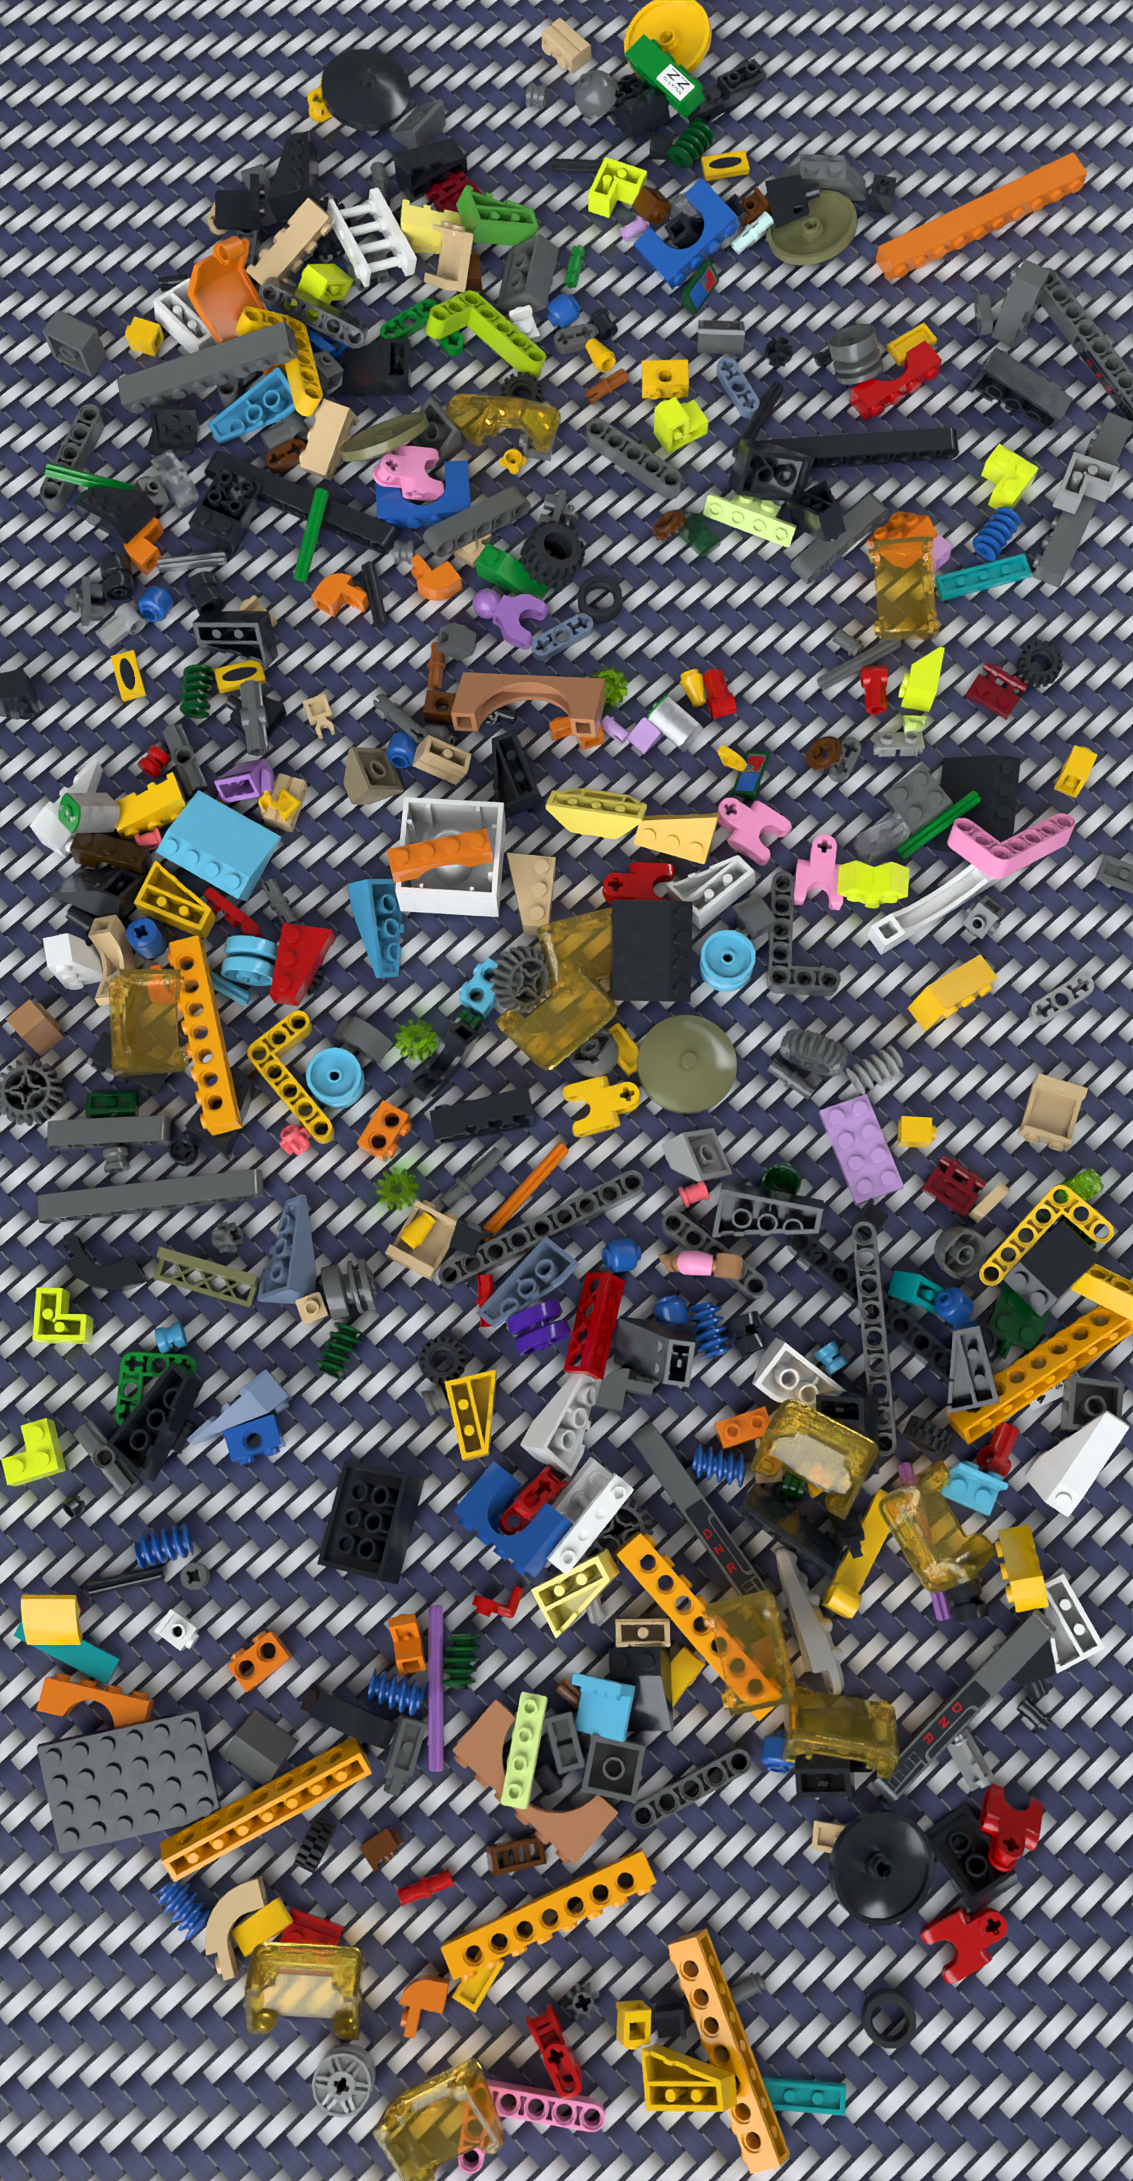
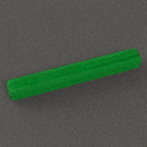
M47 463L45 467L46 477L85 487L132 490L134 484L53 463Z
M322 488L315 489L293 576L299 582L307 581L329 492Z
M971 791L897 847L899 855L906 859L951 825L956 819L979 804L981 798L978 793Z

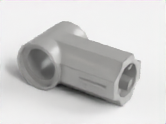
M124 603L116 610L114 618L98 629L96 634L102 643L111 649L127 635L139 633L144 628L146 620L130 603Z

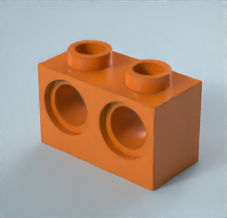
M383 1100L357 1141L359 1148L383 1162H386L388 1157L393 1158L399 1147L397 1145L401 1136L405 1137L411 1129L412 1124L410 1123L409 1114ZM389 1118H399L398 1125L395 1127L387 1126L386 1122ZM383 1138L386 1140L384 1147L380 1149L373 1147L376 1139Z
M766 1407L714 1424L722 1450L771 1435L774 1432Z
M265 1630L252 1640L253 1646L246 1651L242 1648L230 1657L233 1662L227 1667L245 1692L252 1691L293 1657L274 1631L266 1633ZM267 1643H272L276 1648V1653L271 1659L265 1657L263 1653V1648ZM246 1660L254 1664V1672L250 1676L242 1672V1664Z

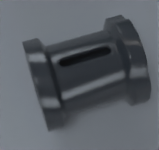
M600 308L593 312L590 322L597 327L600 339L608 340L617 333L618 327L610 320L609 311L606 308Z

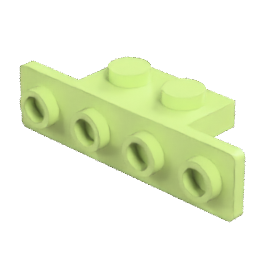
M712 493L707 497L703 511L704 516L782 546L789 547L791 545L796 530L795 525L777 518L781 507L775 505L770 500L736 494L731 501Z
M527 1692L521 1693L516 1723L512 1731L511 1750L507 1759V1771L501 1798L502 1805L520 1809L528 1808L548 1701L546 1696Z

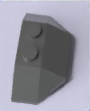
M799 154L776 177L778 179L801 175L804 187L818 183L819 190L835 191L852 201H865L866 199L865 179L844 155Z

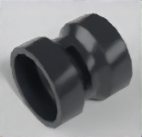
M179 1137L170 1143V1157L178 1165L189 1167L197 1161L198 1150L189 1139Z

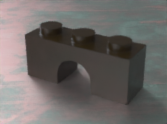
M76 833L70 846L74 862L77 864L98 869L100 863L105 862L116 868L123 867L144 876V880L152 864L148 847L99 833Z

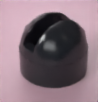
M72 1495L61 1503L65 1513L72 1519L77 1518L85 1509V1502L80 1500L78 1495Z

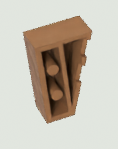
M30 999L6 1018L15 1031L41 1057L64 1038L59 1032L62 1029L60 1024L40 1003L35 1005Z

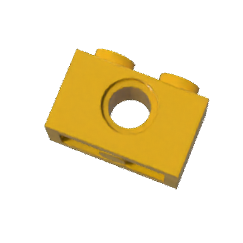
M688 360L642 361V398L655 400L659 398L676 397V399L688 397Z
M1074 745L1053 789L1076 798L1086 783L1098 754L1093 753L1087 747Z

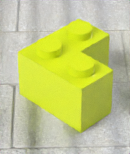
M605 157L588 193V211L609 218L617 200L632 205L642 186H647V171Z
M308 264L302 272V279L298 289L330 305L331 301L345 300L354 279L335 264ZM293 298L291 305L297 306V301ZM313 308L308 309L312 316H319L317 310Z
M676 397L670 400H663L655 407L653 433L667 454L707 434L708 419L695 400L680 404Z
M998 444L986 460L981 476L997 485L992 492L988 505L994 509L1007 507L1013 510L1032 485L1039 468L1003 445Z
M857 860L840 865L837 894L847 897L848 901L861 902L867 908H878L884 903H895L898 899L908 897L910 868L894 862L872 867Z
M36 1288L33 1327L34 1341L52 1344H92L94 1318L87 1314H68L70 1292L65 1289Z
M48 1418L22 1425L21 1430L27 1451L1 1459L7 1485L19 1486L66 1471L54 1420Z

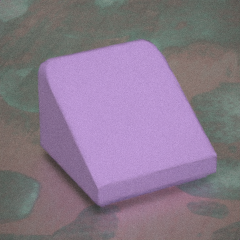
M940 535L923 548L926 561L932 573L950 559L952 545Z
M644 717L627 737V740L641 753L646 754L661 739V731Z

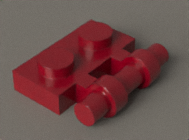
M461 170L456 174L452 173L447 176V180L441 184L436 183L431 186V190L424 195L428 202L436 198L433 201V206L437 212L444 213V210L459 213L456 204L466 185L473 187V191L482 194V192L470 178L462 182L466 179V176Z
M987 661L982 670L990 675L986 678L978 674L965 696L1007 720L1020 699L1019 696L1013 693L1014 690L1017 689L1024 693L1028 684L1021 681V677L1017 675L1012 676L1002 670V666L998 664L993 665ZM996 678L1008 684V687L1005 689L996 684Z
M943 1155L939 1164L946 1167V1171L942 1172L935 1168L921 1191L965 1218L979 1197L971 1188L974 1185L982 1191L987 1182L979 1177L980 1174L977 1172H970L961 1166L960 1161L955 1158L952 1160ZM953 1173L966 1180L965 1184L962 1185L951 1178Z

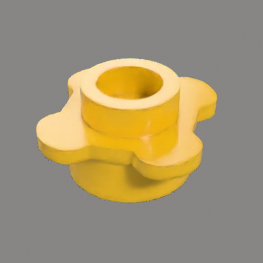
M509 449L505 452L504 458L499 460V464L501 467L507 468L510 474L516 475L519 473L521 466L527 464V458L522 456L520 451Z

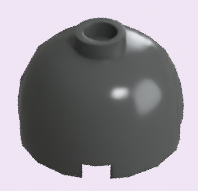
M592 70L584 73L579 77L574 90L576 106L587 119H592L591 116L594 115L598 117L603 116L616 102L615 93L616 90L619 92V86L604 71Z
M603 1028L590 1031L591 1036L586 1039L583 1036L578 1038L568 1052L570 1062L581 1075L590 1078L608 1075L619 1059V1046L610 1031Z
M954 1226L943 1231L937 1238L934 1246L935 1260L938 1266L953 1278L959 1279L958 1277L962 1276L968 1278L978 1272L986 1260L984 1251L985 1247L987 1248V1243L984 1237L973 1229L966 1226Z

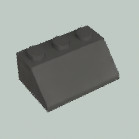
M540 233L510 248L496 308L512 311L517 307L531 305L532 314L546 308L549 301L550 288L553 283V274L557 264L559 248Z

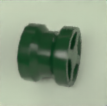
M465 1007L456 1018L454 1025L462 1020L477 1032L484 1018L480 1015H474L470 1008Z
M786 1470L779 1495L783 1497L789 1495L794 1500L801 1501L807 1476H796L791 1471Z

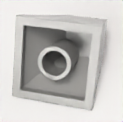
M714 1128L681 1133L661 1145L670 1168L695 1181L721 1178L733 1174Z

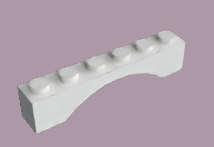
M971 864L926 897L908 907L889 914L873 924L867 936L882 955L1002 879L990 878Z

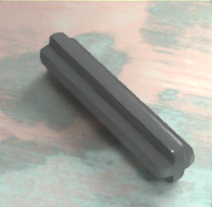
M225 551L157 559V567L161 573L227 564Z

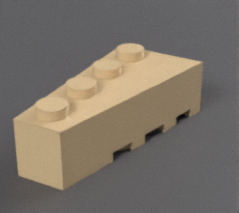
M307 198L288 220L289 228L286 229L284 227L274 236L273 242L275 244L267 249L264 248L258 255L260 258L257 265L253 267L250 264L245 271L261 286L268 277H276L289 283L288 277L292 272L296 273L299 271L304 263L302 261L306 254L310 255L318 246L317 240L321 235L323 237L327 235L332 228L331 222L334 219L313 199ZM266 287V290L276 292L274 288Z

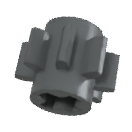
M225 1221L217 1224L218 1229L212 1231L213 1245L219 1249L220 1253L227 1251L229 1254L238 1251L237 1245L243 1244L242 1230L236 1226L235 1222L228 1224Z
M576 1982L575 1992L567 1991V1996L573 1999V2002L567 2005V2010L574 2008L576 2019L580 2017V2014H586L587 2018L591 2019L590 2011L592 2008L595 2010L600 2008L599 2004L594 2002V1999L599 1997V1991L592 1993L590 1982L587 1983L586 1987H580V1984ZM581 1994H583L584 1998H589L588 2005L583 2007L582 2003L577 2004Z

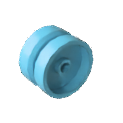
M722 930L712 934L705 941L699 960V971L703 980L711 988L720 992H732L742 988L749 981L755 965V949L752 942L744 934L734 930Z
M253 936L228 937L224 950L228 958H225L222 962L221 975L231 981L246 985H271L275 968L273 964L276 963L279 945Z
M336 1047L324 1049L314 1055L308 1064L306 1071L307 1084L316 1100L325 1107L336 1110L348 1108L356 1103L363 1094L365 1086L363 1070L355 1056L347 1050Z

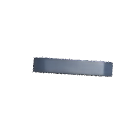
M730 357L722 358L717 364V377L739 414L744 418H752L759 408L760 401L737 362ZM724 367H726V369H728V370L731 369V377H732V378H730V374L728 373L727 370H724V371H723V368H724ZM734 384H741L744 390L736 392L732 389V386ZM745 397H746V402L748 403V405H749V406L753 405V408L750 409V407H748V406L745 407V399H744Z
M579 613L536 637L531 645L534 658L540 661L548 660L591 635L593 632L592 617L586 613ZM579 622H582V624L587 623V628L579 627ZM560 632H565L569 635V639L560 642L556 639V635ZM538 646L546 647V651L538 650Z

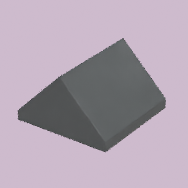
M440 99L419 104L391 133L393 138L408 149L427 145L446 125L443 101Z
M698 320L697 353L743 354L745 338L744 321Z
M429 397L420 412L426 414L429 426L412 441L417 447L436 449L439 455V461L435 465L437 466L462 448L461 431L433 397Z
M255 1709L236 1732L223 1756L264 1786L274 1779L299 1740Z

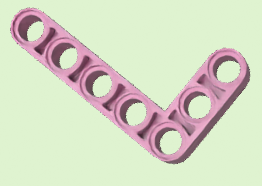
M1059 813L1000 843L971 820L958 818L953 823L947 843L950 848L990 878L1002 879L1065 846L1075 826V820L1067 814Z
M479 2078L471 2084L468 2093L458 2163L460 2168L466 2173H475L482 2167L491 2114L596 2132L601 2129L605 2121L604 2106L600 2100L592 2097L577 2095L572 2099H563L557 2091ZM477 2089H484L488 2092L489 2098L485 2101H478L473 2093ZM505 2094H512L517 2102L513 2106H506L502 2103L501 2097ZM533 2099H540L544 2103V2108L540 2111H534L530 2108L529 2102ZM560 2104H568L572 2108V2112L567 2116L560 2115L556 2110ZM588 2109H596L600 2113L599 2118L595 2121L587 2120L584 2114ZM473 2119L481 2120L484 2128L481 2131L475 2132L469 2127V2122ZM467 2150H475L479 2155V2159L475 2162L467 2161L464 2153Z

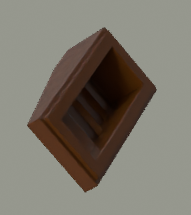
M537 1836L485 1846L489 1873L493 1876L547 1864L543 1842ZM529 1844L534 1845L536 1859L531 1860ZM521 1846L523 1848L525 1860L523 1862L520 1861L518 1847ZM508 1849H511L512 1851V1864H509L507 1853ZM499 1851H500L501 1860H502V1865H501V1866H498L497 1853H496V1852H499Z

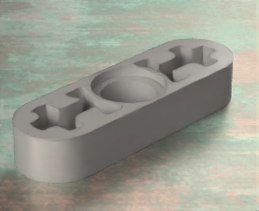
M1085 974L1077 975L1036 1001L1029 1009L1030 1020L1038 1025L1046 1024L1087 998L1094 989L1092 978ZM1079 983L1087 985L1085 991L1080 989L1074 995L1071 992ZM1059 993L1064 994L1068 998V1004L1064 1006L1058 1005L1055 1001V995ZM1050 1004L1051 1009L1044 1016L1036 1015L1038 1008L1042 1010Z

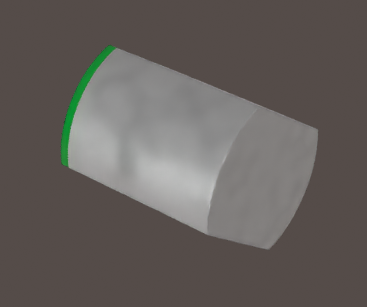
M667 695L653 705L654 708L646 717L683 752L697 740L704 730L694 718Z
M65 793L60 801L58 810L59 821L70 833L113 832L117 827L120 815L119 805L107 793Z

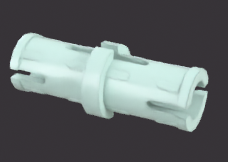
M766 211L763 212L751 225L745 226V230L730 242L731 247L737 254H740L753 241L756 242L759 236L774 224L771 216Z

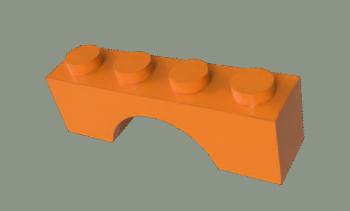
M486 828L387 849L394 883L417 879L428 870L444 865L458 864L469 868L493 862Z
M55 1673L54 1677H45L36 1710L58 1716H66L82 1701L94 1700L107 1707L113 1717L114 1727L150 1719L155 1700L148 1699V1693L133 1690L131 1695L122 1693V1687L107 1684L105 1689L96 1687L97 1682L93 1680L81 1679L79 1683L70 1681V1675Z

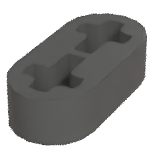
M976 294L974 298V312L978 335H991L993 331V317L989 294Z
M586 323L559 330L554 335V348L561 354L586 349V343L590 339L596 338V329L591 324ZM586 333L589 338H585L582 334ZM565 339L567 344H563L561 340Z
M846 738L841 742L843 754L839 756L840 762H834L828 772L829 777L834 782L846 781L859 758L861 744L855 738ZM849 746L854 747L849 757H846V749ZM844 763L845 766L843 772H841V774H837L836 771L840 767V764Z

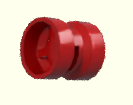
M151 745L147 750L148 755L145 758H141L137 765L147 775L157 779L161 774V768L167 766L171 758L157 746Z

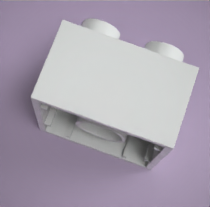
M404 797L400 846L486 828L493 862L469 868L458 864L444 865L428 870L417 879L396 883L395 892L401 911L499 917L506 830L504 803Z

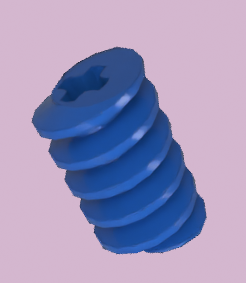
M1007 507L997 508L978 532V535L973 539L972 544L975 551L985 560L994 561L996 554L1001 553L1002 548L1007 545V541L1012 538V534L1017 532V526L1022 524L1019 515Z
M148 917L141 918L128 926L126 931L127 940L139 957L152 960L166 952V941L151 919Z
M713 1302L701 1303L688 1308L690 1312L696 1313L690 1318L691 1321L699 1323L695 1326H697V1332L701 1334L696 1336V1342L703 1344L697 1348V1351L706 1353L699 1359L720 1356L731 1350L730 1347L722 1346V1343L728 1340V1337L720 1336V1333L726 1330V1327L718 1326L717 1323L723 1320L724 1317L715 1315L722 1308L721 1306L713 1305Z
M698 1444L693 1457L691 1473L693 1470H696L697 1478H700L706 1472L708 1481L716 1474L718 1483H721L723 1478L727 1477L728 1485H731L734 1479H737L738 1487L741 1488L746 1473L747 1461L744 1462V1456L741 1453L734 1460L732 1451H729L726 1457H724L722 1449H718L716 1454L713 1455V1450L710 1446L703 1453L702 1445Z
M185 1523L182 1524L181 1532H178L176 1527L172 1526L171 1535H168L163 1528L161 1529V1537L158 1538L156 1533L151 1531L150 1540H147L146 1536L141 1534L140 1542L137 1543L135 1541L134 1543L135 1554L140 1568H146L148 1562L151 1566H155L158 1559L161 1563H167L168 1556L172 1561L178 1559L179 1554L182 1558H187L189 1551L194 1555L192 1536Z
M375 1668L368 1688V1702L373 1703L376 1697H378V1705L382 1707L388 1700V1708L391 1710L398 1703L399 1712L401 1713L409 1706V1714L413 1716L421 1707L427 1683H424L421 1689H418L417 1680H414L408 1686L407 1677L404 1676L401 1682L398 1683L397 1674L394 1673L390 1680H388L387 1671L384 1670L378 1677Z
M182 1878L176 1882L172 1879L155 1895L162 1894L157 1902L159 1905L168 1902L164 1910L165 1914L175 1911L171 1919L172 1923L179 1920L182 1921L178 1931L189 1930L185 1936L187 1941L208 1923L207 1918L211 1911L210 1909L203 1912L200 1911L204 1904L203 1900L196 1903L193 1902L197 1895L196 1891L190 1894L186 1893L190 1883L180 1885Z

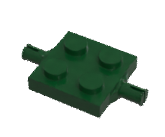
M1007 1283L1003 1285L986 1323L994 1330L996 1337L1001 1341L996 1356L1006 1360L1011 1346L1019 1347L1029 1353L1035 1349L1051 1312L1050 1310L1043 1316H1040Z

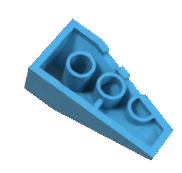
M279 367L275 368L207 424L220 444L285 419L296 410L287 373Z
M365 879L348 884L351 910L376 978L398 977L401 957L399 940L400 933H404V924H402L404 911L400 910L395 892L396 883H394L393 879Z

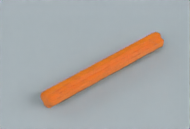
M560 1142L557 1143L483 1228L493 1232L494 1237L568 1154V1148ZM482 1238L481 1240L486 1243L492 1238Z

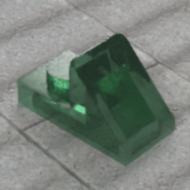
M688 512L685 514L684 526L676 533L704 559L720 546L721 540L705 525L706 516L704 514Z

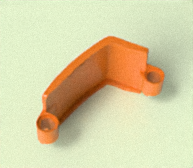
M234 235L217 243L214 246L212 255L194 265L187 290L191 302L217 344L240 337L236 333L235 327L245 307L269 311L259 298V294L244 268L250 242L247 238L240 240ZM277 364L262 372L267 376L277 367L281 368L285 373L286 369L284 364Z

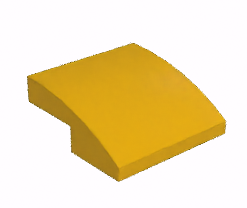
M22 1595L21 1611L27 1645H81L82 1632L78 1621L80 1608L76 1595Z

